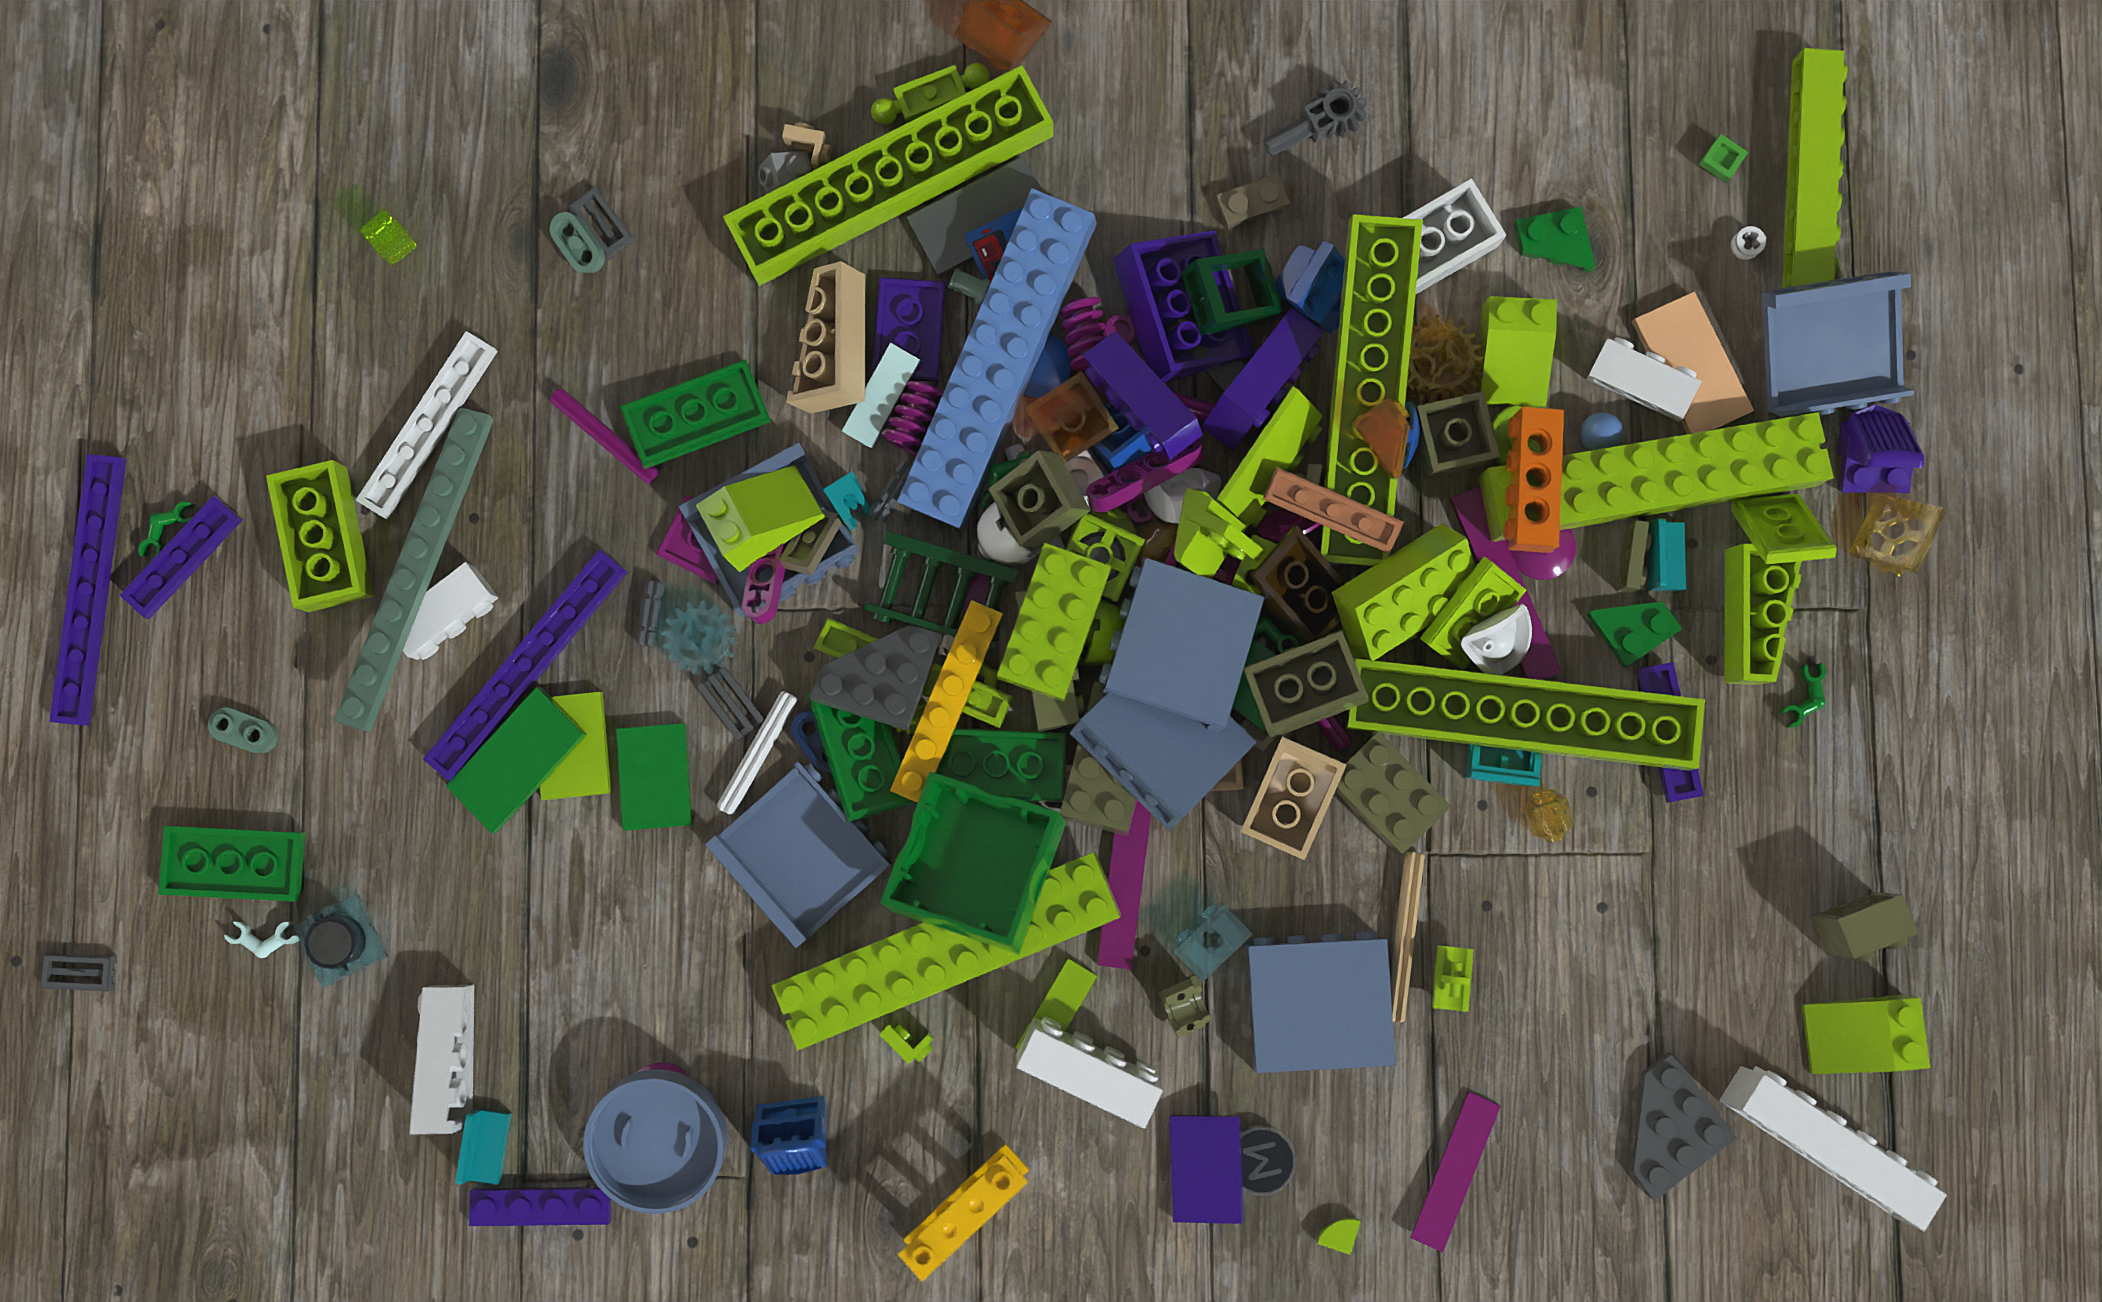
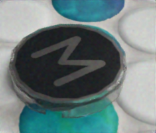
M1252 1125L1241 1130L1243 1191L1255 1196H1270L1283 1190L1292 1180L1296 1169V1153L1291 1141L1280 1130L1269 1125Z

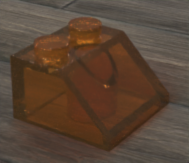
M970 0L955 35L961 38L967 47L979 51L989 58L995 67L1008 72L1024 61L1050 27L1052 21L1023 0Z
M1082 371L1024 409L1026 417L1041 440L1051 452L1059 453L1064 463L1072 460L1119 429Z

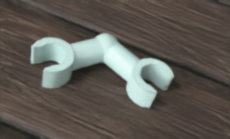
M233 922L242 931L240 938L236 939L232 935H224L227 942L242 944L258 958H266L283 944H294L302 937V935H294L290 939L286 938L285 930L294 922L281 923L277 926L275 934L263 942L251 934V928L245 922Z

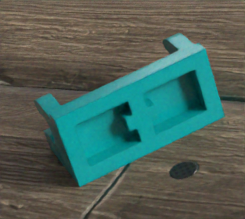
M852 471L823 489L850 532L858 527L855 517L851 515V509L856 510L857 505H860L863 508V512L868 516L870 510L861 492L862 487Z
M1468 744L1464 779L1539 787L1542 753Z

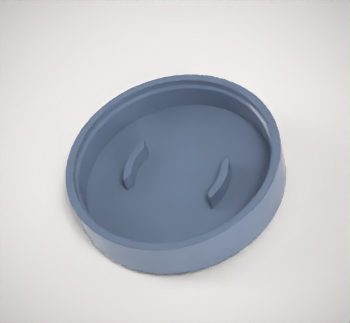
M641 1071L615 1083L593 1109L584 1132L583 1150L585 1162L597 1186L619 1205L641 1213H670L685 1208L697 1201L714 1183L726 1156L728 1129L724 1114L716 1099L700 1083L686 1075L673 1071Z

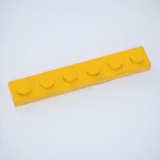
M971 600L890 789L891 792L918 803L929 772L936 773L1003 617V613Z

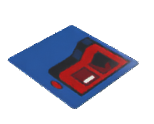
M1021 208L964 235L983 279L986 278L992 282L1022 212Z

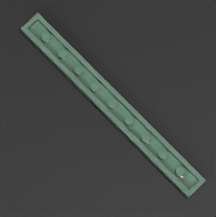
M460 407L457 411L333 720L341 725L371 732L494 422V419L489 414Z

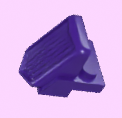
M1873 404L1851 413L1848 421H1841L1837 454L1841 456L1837 490L1857 493H1910L1913 468H1923L1925 461L1924 454L1910 427V422H1907L1901 413Z

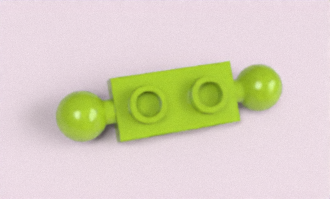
M972 63L966 67L964 74L959 76L956 66L953 65L895 87L893 90L896 100L892 101L888 98L877 99L871 107L872 118L878 124L888 125L896 119L898 113L902 112L906 123L966 94L964 88L969 87L974 90L988 83L990 79L989 71L981 63Z

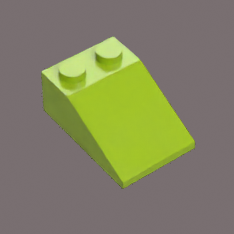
M1489 296L1481 306L1478 392L1484 391L1487 405L1546 407L1556 338L1557 299Z
M796 465L724 486L696 504L720 552L739 572L825 517Z
M1901 994L1801 1004L1811 1074L1896 1072L1930 1068L1920 997Z

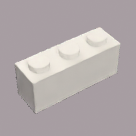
M1615 337L1614 341L1607 338L1586 380L1680 422L1684 418L1702 383L1701 380L1695 378L1697 373L1683 366H1678L1677 369H1674L1664 364L1665 359L1655 353L1647 351L1645 355L1633 350L1634 345L1622 338Z
M467 562L463 563L425 593L403 649L407 657L417 660L421 658L423 660L432 656L438 651L439 643L447 637L451 639L458 636L466 629L465 624L475 616L476 618L484 616L493 608L492 603L499 597L475 566Z

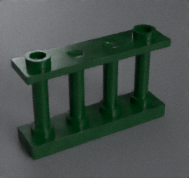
M887 531L883 544L892 546L890 553H893L879 604L869 602L865 604L864 609L872 612L871 618L882 622L891 623L892 618L956 637L959 630L956 626L971 577L975 578L976 572L989 575L987 582L990 583L984 606L997 611L1003 587L1007 588L1008 582L1017 583L1020 570ZM912 552L924 556L923 563L926 564L911 614H907L891 608L905 560L910 558ZM945 562L957 566L955 572L958 575L944 622L941 624L924 619L938 568H942ZM992 640L990 648H997L999 641Z

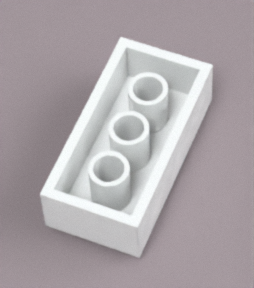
M1472 178L1403 217L1423 220L1416 294L1496 249L1507 236Z
M1043 1016L1042 1021L1034 1017L1016 1053V1068L1145 1129L1163 1092L1159 1077L1155 1075L1156 1069L1141 1061H1137L1136 1065L1124 1060L1125 1055L1112 1047L1106 1046L1104 1050L1092 1045L1094 1040L1083 1033L1075 1031L1071 1035L1061 1030L1062 1024L1049 1017Z

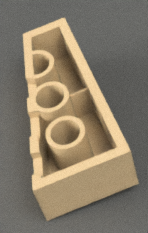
M839 261L814 268L805 311L809 312L808 321L804 329H801L799 342L803 343L799 361H794L792 375L796 376L793 391H788L786 403L810 414L865 401V274Z

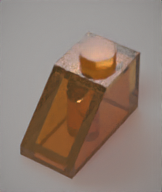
M1388 397L1351 423L1389 477L1396 479L1402 473L1410 427L1405 419L1409 417V414L1398 399L1393 402Z

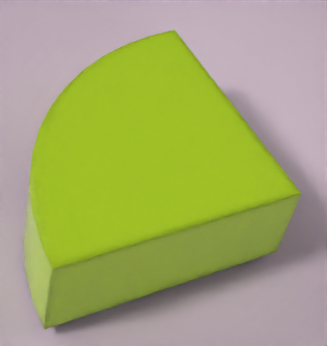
M1345 1217L1332 1222L1321 1230L1316 1243L1351 1255L1361 1223L1360 1219Z

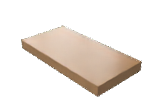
M1695 292L1632 321L1646 352H1652L1665 359L1664 364L1674 369H1677L1678 366H1683L1697 373L1695 378L1702 381L1684 418L1681 420L1687 434L1715 430L1754 411Z

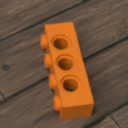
M1522 407L1509 420L1508 437L1513 438L1512 451L1508 453L1506 463L1507 471L1511 472V485H1508L1506 488L1505 504L1510 506V516L1504 524V539L1508 540V550L1550 553L1559 547L1564 410ZM1528 439H1533L1539 443L1540 453H1535L1529 449L1527 445ZM1526 473H1533L1537 476L1539 487H1533L1527 482ZM1526 506L1536 510L1538 514L1537 521H1531L1526 517L1524 512Z

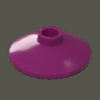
M1283 508L1266 516L1258 524L1257 531L1263 539L1281 541L1293 526H1298L1304 534H1307L1320 524Z
M1565 529L1559 530V547L1550 553L1510 551L1518 570L1522 574L1536 580H1548L1561 575L1572 564L1576 553V541L1572 530Z

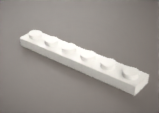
M467 331L464 333L356 501L387 520L390 518L455 418L459 407L463 406L498 352L495 348Z

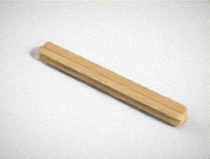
M1412 851L1406 852L1404 856L1390 972L1393 1022H1404L1406 1015L1424 866V854Z

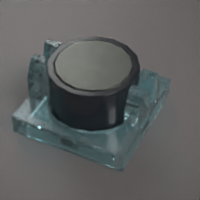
M355 895L339 904L324 907L321 909V912L310 914L306 917L305 921L293 926L322 988H326L388 957L360 895Z

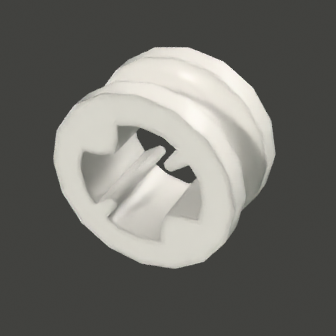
M1754 226L1741 229L1731 241L1733 254L1742 260L1754 258L1766 245L1764 233ZM1747 237L1753 239L1752 247L1749 250L1744 247Z

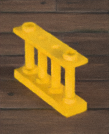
M1005 1143L904 1237L903 1241L907 1246L898 1253V1256L921 1281H924L1028 1183L1024 1175L1029 1171V1167Z

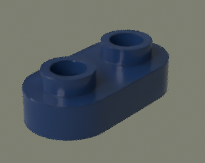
M811 711L799 713L791 723L793 738L818 770L831 773L828 762L824 760L825 751L813 713ZM811 722L815 725V732L812 735H806L803 728L805 724Z

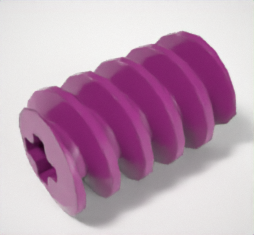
M1099 297L1076 299L1070 301L1060 310L1061 317L1066 319L1063 323V330L1069 332L1065 336V341L1068 345H1072L1067 349L1069 357L1074 358L1070 362V369L1074 371L1085 372L1088 366L1083 355L1107 337L1098 336L1097 332L1106 328L1105 323H1095V319L1103 316L1102 310H1093L1092 307L1101 302Z
M921 380L918 382H907L906 388L910 393L901 394L900 400L904 405H897L894 408V412L900 418L890 417L888 424L894 430L884 429L882 432L883 437L889 443L916 456L917 453L912 449V446H921L923 441L918 437V434L927 433L928 429L924 422L932 421L933 416L930 411L937 410L939 404L936 402V399L942 398L944 393L939 388Z

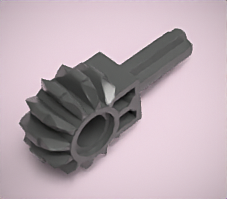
M1334 80L1329 83L1328 89L1320 87L1317 90L1318 97L1312 98L1311 103L1303 107L1301 119L1263 140L1266 151L1271 156H1275L1309 136L1316 143L1327 136L1329 139L1333 138L1335 131H1338L1343 139L1347 137L1348 129L1357 132L1360 127L1359 122L1365 120L1366 112L1362 109L1367 103L1366 99L1357 98L1360 93L1359 87L1351 91L1348 90L1349 82L1347 80L1342 83L1341 88H1338ZM1336 104L1341 105L1346 110V113L1341 115L1335 114L1330 107Z

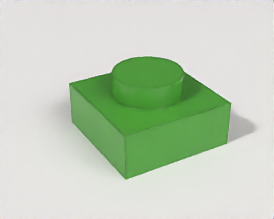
M1720 134L1698 165L1726 183L1731 179L1748 154V151Z

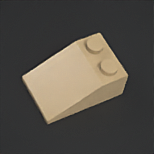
M1282 736L1241 832L1305 860L1347 764Z

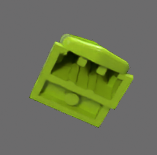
M1188 487L1183 497L1174 556L1180 564L1194 574L1212 579L1227 554L1240 561L1246 556L1258 562L1265 550L1243 534L1247 526L1213 500L1208 492Z

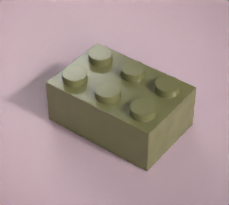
M1342 631L1243 668L1271 739L1369 702L1367 692Z
M1379 731L1372 733L1342 762L1347 765L1335 792L1395 854H1404L1451 807L1438 791Z

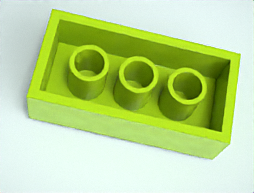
M334 460L266 475L293 608L312 612L374 597L347 467Z
M1441 523L1333 591L1332 595L1349 646L1373 662L1432 624L1475 568L1467 538Z
M1044 543L997 674L999 680L1064 702L1111 570L1110 565Z

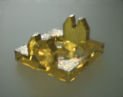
M1877 493L1849 553L1852 557L1870 561L1874 567L1884 573H1888L1890 570L1899 577L1905 570L1917 573L1946 512L1941 507ZM1898 513L1896 517L1887 520L1885 523L1880 522L1888 514ZM1914 518L1923 524V532L1911 529L1907 522H1912ZM1896 523L1905 525V532L1899 538L1890 539L1887 537L1886 533L1891 525ZM1873 532L1880 533L1885 540L1879 552L1872 545L1871 537ZM1906 540L1917 542L1916 547L1907 553L1891 556L1897 544L1903 543Z

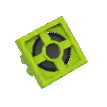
M1087 513L1079 519L1065 550L1111 566L1102 597L1117 603L1145 539Z

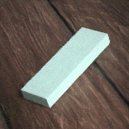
M890 343L865 388V401L856 404L842 432L873 448L901 394L904 392L907 382L910 381L921 360Z

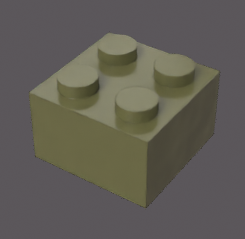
M1484 391L1416 407L1420 426L1418 449L1426 479L1490 465L1500 457Z
M1038 450L989 488L1019 546L1041 548L1044 543L1049 542L1091 511L1059 453Z
M1873 892L1811 916L1826 954L1841 957L1842 960L1855 959V962H1862L1877 956L1876 950L1887 947L1888 950L1903 947L1909 943L1907 938L1919 934L1903 894Z

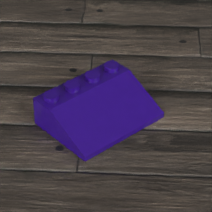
M1215 230L1133 243L1113 259L1146 364L1164 383L1187 378L1234 361L1244 360L1253 357L1255 354L1247 327L1200 335L1198 326L1195 323L1185 321L1172 331L1169 329L1187 313L1194 315L1181 272L1196 259L1223 255ZM1228 270L1213 272L1225 313L1241 311ZM1198 344L1207 347L1205 358L1196 360L1189 352Z

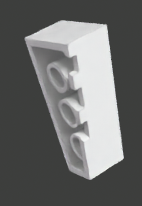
M432 985L423 987L422 993L419 995L418 1012L420 1014V1022L417 1035V1055L409 1134H453L464 1128L466 1114L473 1111L474 985Z

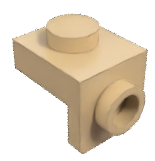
M795 123V126L785 124L782 138L786 148L813 153L811 158L813 170L829 163L831 145L828 144L823 131L814 130V127L805 123Z

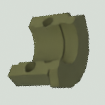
M1196 974L1187 976V979L1181 983L1157 993L1160 1004L1166 1012L1169 1024L1177 1038L1200 1029L1211 1021L1210 1014L1200 995L1202 987Z

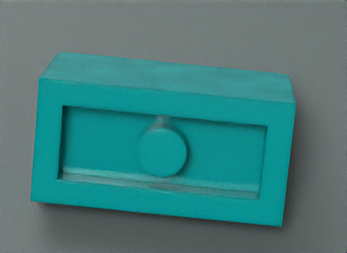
M1656 519L1650 522L1648 532L1652 534L1651 546L1647 552L1648 591L1686 590L1685 523L1666 522L1665 519Z
M477 1108L466 1114L455 1184L463 1185L468 1181L499 1184L501 1182L512 1117L511 1112Z

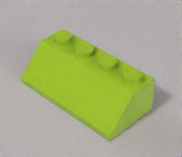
M1294 386L1291 388L1216 499L1218 504L1244 523L1247 528L1249 525L1256 528L1267 512L1262 508L1266 501L1262 498L1275 468L1277 467L1284 471L1288 469L1293 473L1304 457L1299 451L1305 442L1312 445L1323 429L1317 425L1323 415L1300 390Z

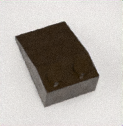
M1293 526L1252 572L1251 577L1260 595L1264 597V603L1274 622L1286 635H1293L1298 640L1299 646H1303L1326 637L1340 621L1332 592L1346 583L1298 526Z

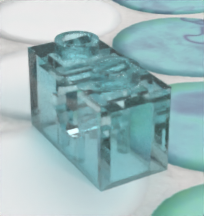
M1211 903L1198 916L1201 922L1193 930L1186 927L1173 940L1176 943V946L1172 949L1174 953L1202 982L1252 935L1224 903H1220L1217 907ZM1216 931L1218 933L1214 938L1217 942L1216 946L1206 945L1203 948L1201 944L1205 940L1202 934L1204 932L1212 934Z

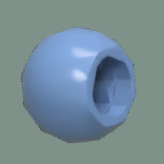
M1598 412L1590 415L1583 422L1580 431L1581 442L1588 451L1615 447L1622 442L1624 435L1622 423L1615 415L1607 412Z

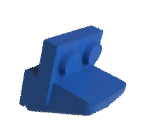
M1324 240L1316 251L1301 245L1295 249L1275 282L1277 292L1280 294L1283 302L1295 308L1302 316L1328 334H1331L1333 330L1339 327L1345 259L1334 245Z
M825 1096L756 1105L755 1121H752L751 1151L760 1158L770 1174L798 1175L822 1169L827 1165L825 1150L827 1104Z

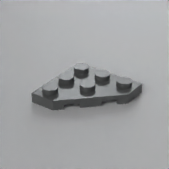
M913 625L897 630L823 665L810 698L813 702L908 730L943 642V636L940 633Z
M1671 1052L1666 1053L1641 1073L1640 1087H1642L1640 1106L1637 1107L1634 1130L1636 1139L1634 1155L1631 1156L1630 1172L1654 1201L1736 1139V1136Z

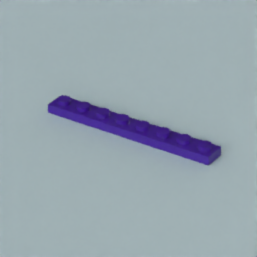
M87 454L49 722L90 726L126 468V459L121 457Z
M599 549L431 748L423 760L444 778L451 781L477 753L628 572Z

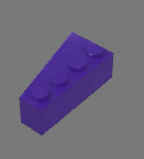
M1291 308L1223 393L1201 428L1234 451L1254 425L1259 428L1271 413L1266 409L1271 403L1276 406L1288 391L1283 387L1288 381L1293 385L1305 369L1300 365L1301 362L1305 360L1310 363L1321 348L1316 342L1324 331Z
M1116 331L1083 355L1088 366L1085 370L1087 377L1097 387L1098 391L1125 416L1133 429L1139 430L1144 435L1146 442L1154 452L1158 453L1161 451L1171 460L1203 435L1194 414Z

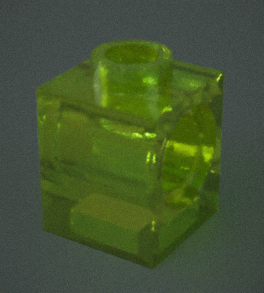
M383 209L359 229L377 253L392 266L418 246L403 226L386 209Z

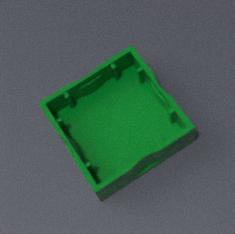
M929 772L912 817L909 837L896 859L880 903L890 912L1020 954L1066 821L1058 811L1013 797L995 796L984 792L974 785Z

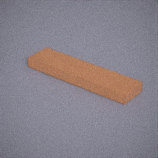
M1277 467L1262 498L1389 554L1404 523Z

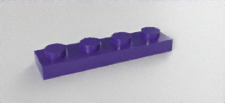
M213 495L125 588L120 596L143 618L150 619L243 519L224 501Z
M1674 662L1636 670L1641 692L1681 696ZM1658 767L1666 803L1704 796L1698 769L1687 771Z
M599 1187L474 1188L470 1190L469 1226L608 1225L611 1223V1199Z

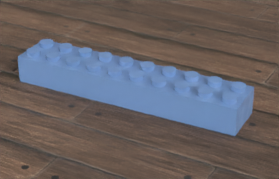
M1033 188L1031 189L897 500L898 503L965 532L989 476V468L995 462L1097 225L1094 213Z

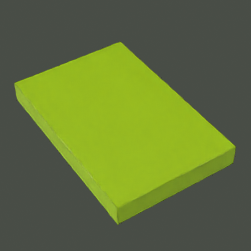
M1799 494L1732 501L1731 512L1765 564L1835 558L1836 545Z
M1483 557L1420 639L1458 668L1464 670L1472 660L1462 649L1461 642L1463 637L1478 623L1502 610L1514 607L1526 592V589L1492 561Z
M603 692L551 697L587 735L541 784V800L611 794Z

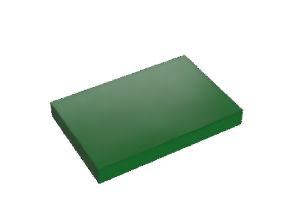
M686 724L616 729L623 831L693 825Z

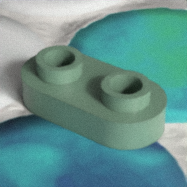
M561 212L554 216L550 223V235L570 265L576 271L591 274L599 271L604 264L605 253L583 219L576 214ZM571 225H573V227H574V232H573V234L570 236V235H569V227H570ZM591 251L592 260L589 262L587 255Z
M223 707L215 710L208 719V730L213 738L253 753H266L277 744L278 731L275 725L257 716L234 708ZM226 718L229 725L226 730H222L221 722ZM255 730H258L260 738L255 742L252 739V734Z

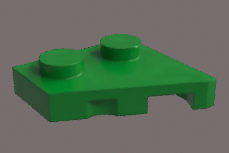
M1582 207L1527 217L1514 222L1522 256L1533 259L1543 258L1549 263L1561 266L1568 264L1580 267L1584 272H1592L1596 268Z
M1663 601L1597 609L1586 614L1623 668L1629 666L1682 630Z

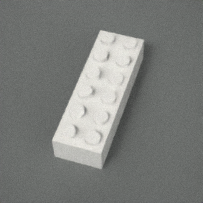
M1740 1066L1719 1101L1894 1218L1920 1230H1926L1947 1196L1935 1187L1938 1181L1920 1170L1915 1171L1906 1165L1907 1161L1890 1150L1885 1151L1876 1145L1877 1141L1860 1130L1855 1131L1846 1126L1847 1121L1830 1110L1825 1111L1816 1106L1817 1101L1799 1090L1796 1092L1785 1086L1787 1081L1769 1070L1766 1072L1757 1066L1753 1070Z

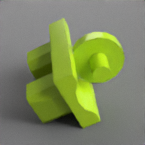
M1437 945L1432 1008L1468 1012L1473 949Z

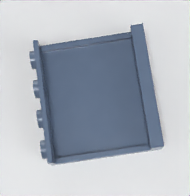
M1891 270L1762 291L1767 411L1780 416V419L1799 416L1807 412H1819V415L1834 413L1837 407L1846 406L1847 409H1862L1868 406V402L1879 401L1881 404H1892L1900 402V397L1914 395V390L1904 387L1901 289L1911 287V273Z
M800 443L787 448L679 506L740 618L746 615L742 609V601L749 567L739 572L722 555L696 504L724 486L796 465L820 508L837 513L823 491L824 488L810 465ZM843 522L813 575L785 568L779 602L793 596L796 593V587L804 583L810 586L826 577L824 572L836 566L840 570L856 561L854 556L859 554V550ZM773 568L764 569L759 575V582L770 580L773 575ZM762 601L761 605L755 607L754 610L758 612L759 607H764L765 603Z
M1146 558L1141 568L1134 567L1130 578L1129 586L1134 587L1131 599H1124L1119 613V618L1124 619L1121 632L1114 631L1109 645V650L1114 651L1111 664L1104 663L1098 682L1104 684L1101 694L1107 695L1108 692H1112L1206 723L1208 724L1206 729L1220 733L1226 727L1264 597Z
M1109 692L1082 717L1070 732L1169 831L1189 813L1256 743L1249 732L1230 716L1226 727L1218 733L1206 729L1208 725L1206 723Z
M797 762L795 764L796 767L720 835H715L705 844L795 948L805 943L892 864L887 859L891 853L878 839L874 843L865 834L869 828L861 819L847 823L838 793L833 788L828 792L819 782L823 779L820 772L811 763L805 766L802 762Z
M1377 931L1356 932L1357 939H1343V933L1322 934L1321 941H1309L1308 935L1288 936V942L1274 943V937L1253 938L1254 944L1245 945L1248 951L1254 1043L1252 1059L1253 1070L1256 1073L1396 1066L1388 944L1386 938L1377 937Z

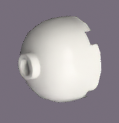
M996 502L991 504L981 515L977 524L978 547L986 559L1011 567L1022 565L1041 553L1043 546L1041 548L1019 546Z

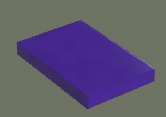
M879 277L871 375L875 372L889 344L892 343L921 360L910 380L939 382L946 293L945 281Z
M1240 1115L1169 1116L1173 1222L1242 1224L1244 1222Z

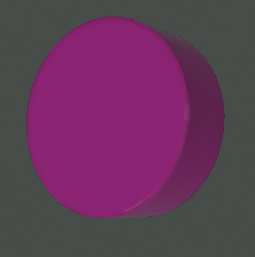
M1115 314L1106 320L1103 336H1109L1116 331L1129 346L1134 342L1136 330L1131 317L1125 314Z

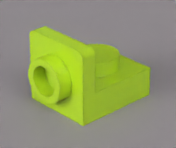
M890 1022L879 1034L907 1064L914 1058L921 1062L934 1048L930 1044L934 1038L930 1032L914 1046L911 1043L914 1036L901 1023L895 1026Z

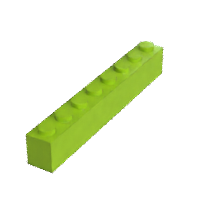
M1804 48L1792 60L1782 288L1834 280L1839 270V258L1835 257L1836 244L1841 234L1840 225L1837 224V212L1842 204V194L1838 192V186L1844 167L1843 161L1840 160V148L1845 138V130L1841 127V117L1846 108V96L1842 94L1843 83L1848 72V66L1844 63V51Z

